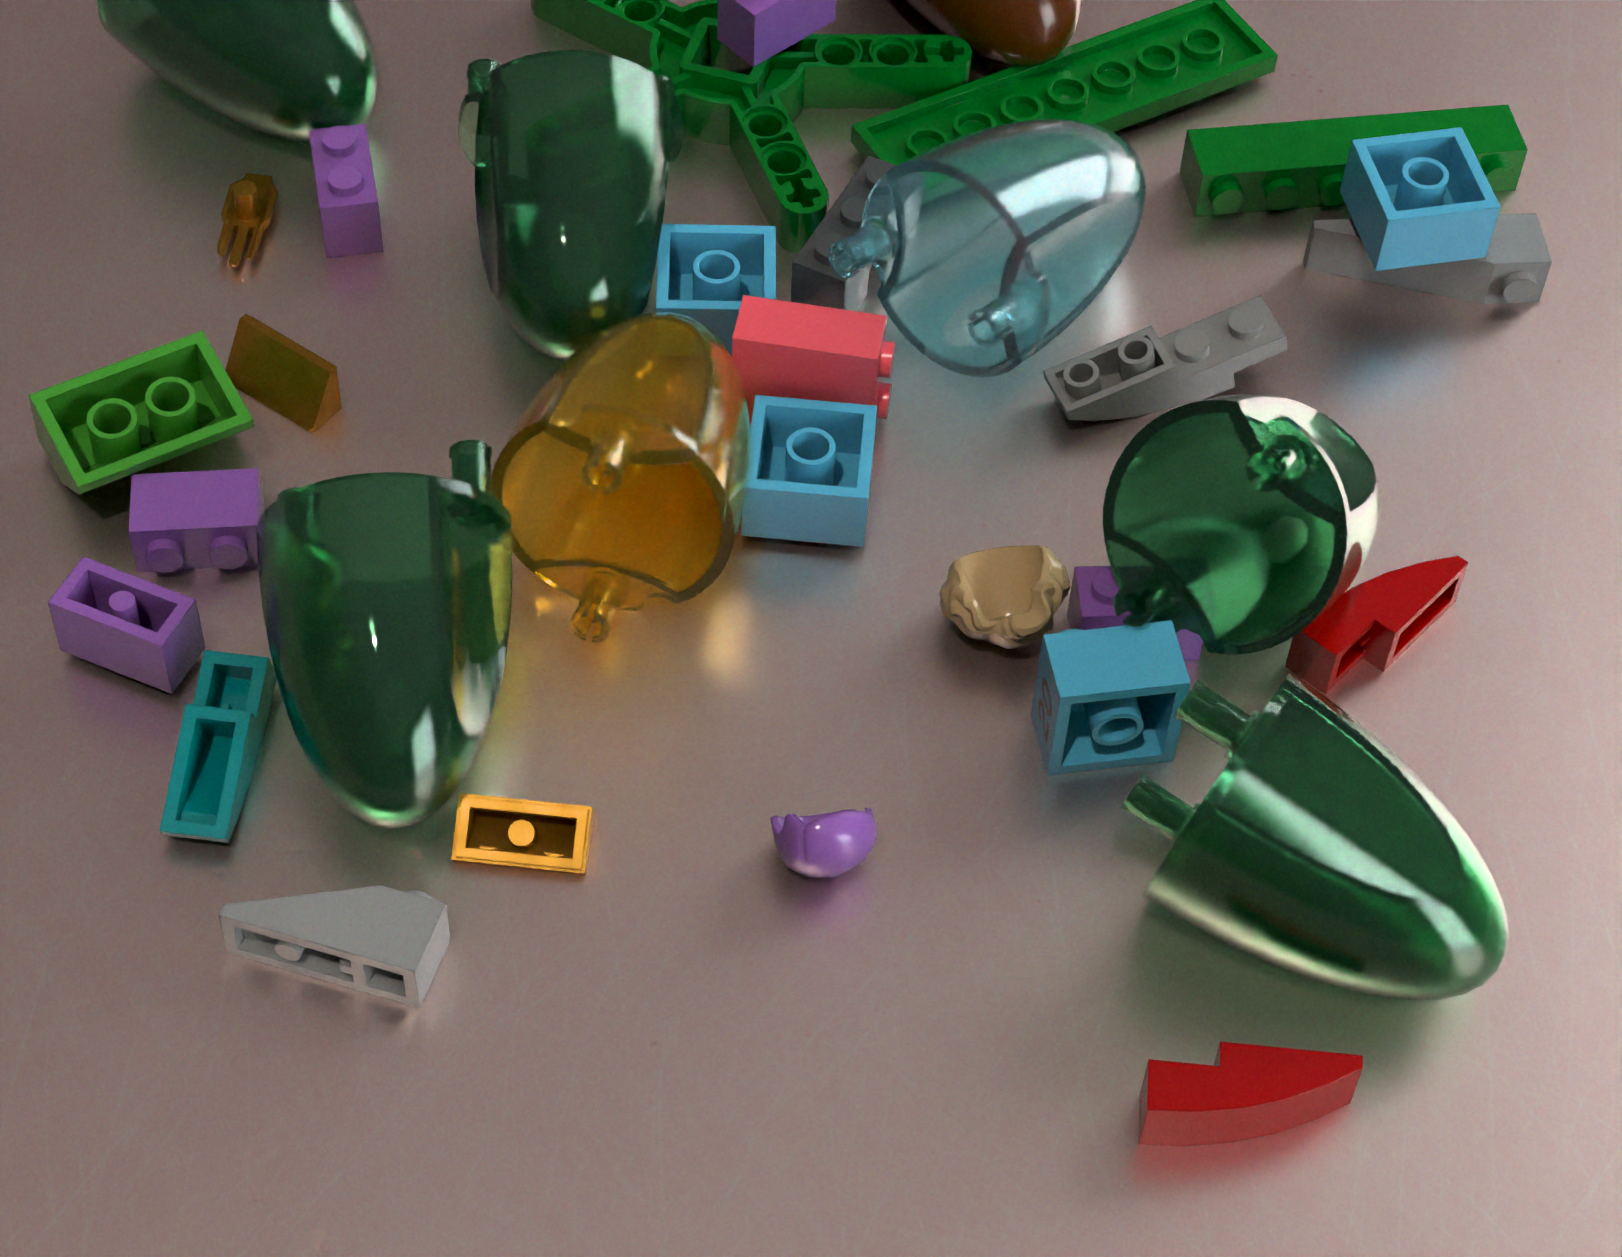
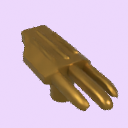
M246 173L243 179L229 186L221 212L224 224L219 237L217 252L220 257H224L232 232L237 233L229 259V265L233 268L238 267L248 235H252L246 258L252 260L258 252L263 232L270 225L278 198V190L273 185V176Z

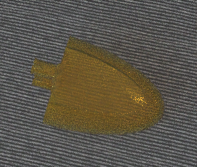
M671 312L641 314L608 327L572 353L549 377L514 426L494 465L490 483V501L501 535L517 558L535 575L558 591L580 600L576 611L572 614L570 627L574 634L582 640L586 641L591 625L595 623L597 626L592 636V642L603 641L610 633L611 623L616 610L637 611L642 608L647 598L664 597L679 604L695 597L717 579L728 562L741 521L747 491L751 439L749 410L744 384L736 363L724 343L703 323L689 316Z

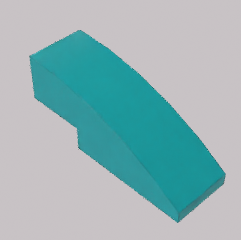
M204 650L193 704L185 705L159 830L162 835L229 843L251 783L271 708L278 674L269 657Z

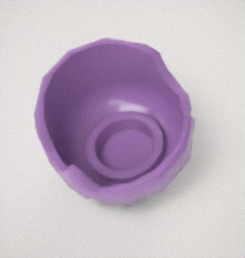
M865 808V812L849 809L819 815L797 817L795 814H787L785 817L776 815L770 818L774 841L780 858L789 869L809 878L837 877L859 866L866 860L877 839V826L871 808Z

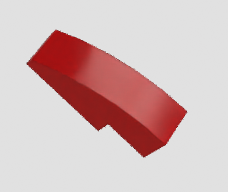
M1460 556L1425 561L1384 573L1352 587L1322 605L1295 627L1285 667L1324 694L1328 693L1362 659H1365L1384 672L1456 602L1469 562Z
M1220 1041L1213 1066L1148 1059L1139 1097L1138 1145L1185 1147L1233 1143L1276 1134L1317 1120L1351 1103L1363 1070V1055Z

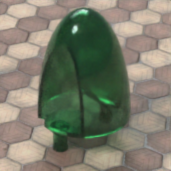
M354 0L97 1L98 14L104 29L135 58L189 98L213 112L259 133L287 141L310 143L309 130L366 124L376 106L379 89L377 62L370 36Z
M556 50L540 52L511 60L502 65L490 59L475 60L467 67L468 89L458 114V137L465 156L475 167L477 225L483 265L490 290L511 326L538 352L563 362L580 363L600 357L617 346L632 330L648 303L663 223L669 164L678 157L685 135L684 114L682 106L674 94V83L670 78L655 75L653 72L629 60L592 51Z
M1262 394L1218 396L1192 402L1160 415L1140 430L1125 447L1110 475L1103 505L1104 541L1112 571L1121 588L1114 598L1113 605L1116 615L1119 617L1128 611L1131 612V615L1123 623L1133 627L1142 626L1147 622L1172 620L1176 633L1182 629H1187L1200 635L1207 652L1224 655L1254 653L1287 641L1319 619L1344 594L1367 559L1378 528L1381 504L1379 481L1373 463L1356 440L1327 415L1299 401L1284 397Z
M464 440L450 447L449 458L451 459L452 479L403 472L364 473L336 477L302 488H289L281 491L278 494L277 501L263 512L257 524L258 572L267 638L277 683L294 734L310 767L326 790L348 812L373 826L386 829L408 828L427 819L443 807L458 790L471 769L492 720L504 671L511 620L512 540L511 536L502 533H506L512 528L511 514L507 508L499 501L496 495L492 494L491 446L487 447V443L484 441Z
M1291 672L1286 676L1262 713L1260 714L1254 710L1252 715H1249L1206 687L1202 681L1197 680L1176 711L1174 718L1179 721L1182 720L1228 750L1224 757L1229 759V762L1202 803L1199 804L1197 802L1194 807L1149 779V776L1143 773L1120 808L1121 810L1128 811L1171 840L1168 845L1171 848L1170 852L1142 896L1224 944L1270 965L1336 988L1375 997L1417 1001L1441 1000L1460 996L1485 984L1500 969L1507 954L1509 931L1506 911L1493 875L1478 848L1456 817L1433 790L1395 752L1365 726Z

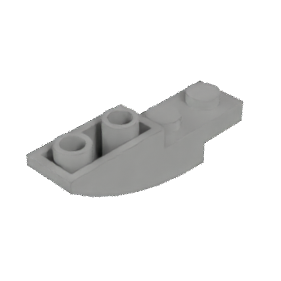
M1259 295L1162 337L1157 336L1152 326L1146 327L1043 371L1044 379L1068 420L1098 421L1148 415L1190 404L1235 387V372L1287 351V338L1268 306Z

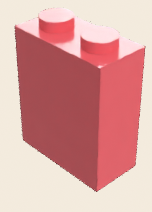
M743 295L732 336L730 421L751 424L755 395L876 405V418L887 419L892 384L882 382V377L891 378L896 342L885 341L887 316Z

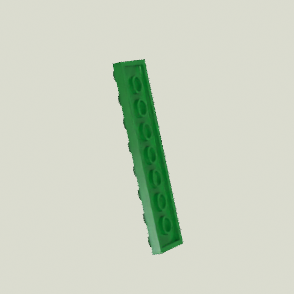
M1195 0L1065 47L1056 57L1042 64L1013 66L853 124L851 128V143L865 159L869 155L919 173L917 206L1275 72L1278 55L1225 0Z

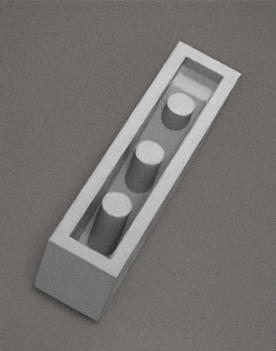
M1530 213L1498 214L1485 258L1375 271L1352 219L1312 220L1303 263L1307 270L1480 304L1539 302L1552 260L1537 214Z

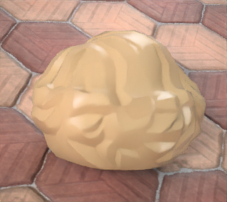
M1006 546L976 551L961 556L952 562L948 569L947 580L941 586L939 593L942 614L955 622L960 630L969 638L986 640L991 644L999 645L1006 649L1027 647L1043 637V634H1048L1054 627V614L1068 595L1070 581L1066 567L1046 546Z

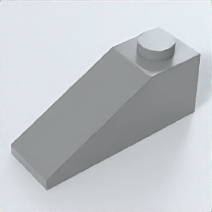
M382 885L228 903L223 905L218 915L227 953L417 1008L421 1007L450 943L446 903L439 902L422 891H400Z

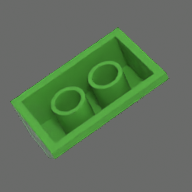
M203 330L29 395L38 440L61 483L77 494L90 491L254 427V420Z

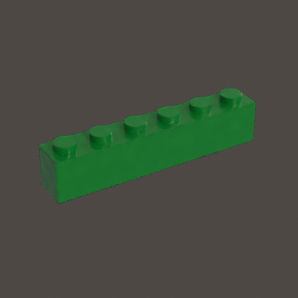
M1507 104L1187 130L1180 174L1194 216L1200 217L1346 205L1340 193V187L1351 141L1355 139L1462 127L1493 192L1516 190L1528 149Z

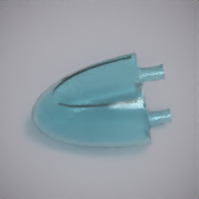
M1050 118L1024 120L981 129L930 148L888 170L875 183L869 193L863 212L861 229L842 240L834 242L829 247V251L833 252L829 255V261L834 270L846 278L854 277L862 269L871 264L874 265L878 270L881 281L877 296L883 308L906 339L929 359L946 369L966 376H998L1014 369L1064 331L1090 305L1108 283L1127 255L1139 230L1146 199L1145 172L1138 155L1125 140L1112 131L1095 124L1078 120Z

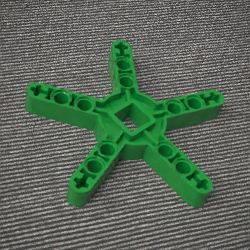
M531 0V9L539 19L644 71L529 126L523 134L525 183L529 190L535 194L545 197L558 196L681 135L704 143L729 145L769 226H776V240L784 250L798 254L829 209L828 190L793 124L803 108L897 109L969 83L972 49L964 39L953 35L811 34L752 67L717 39L718 0H702L683 7L668 0Z

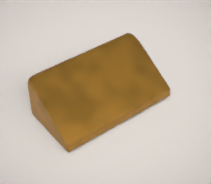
M245 314L239 319L225 370L235 388L309 432L317 431L342 409L337 366L252 316Z
M459 793L451 860L586 874L596 809L591 806Z

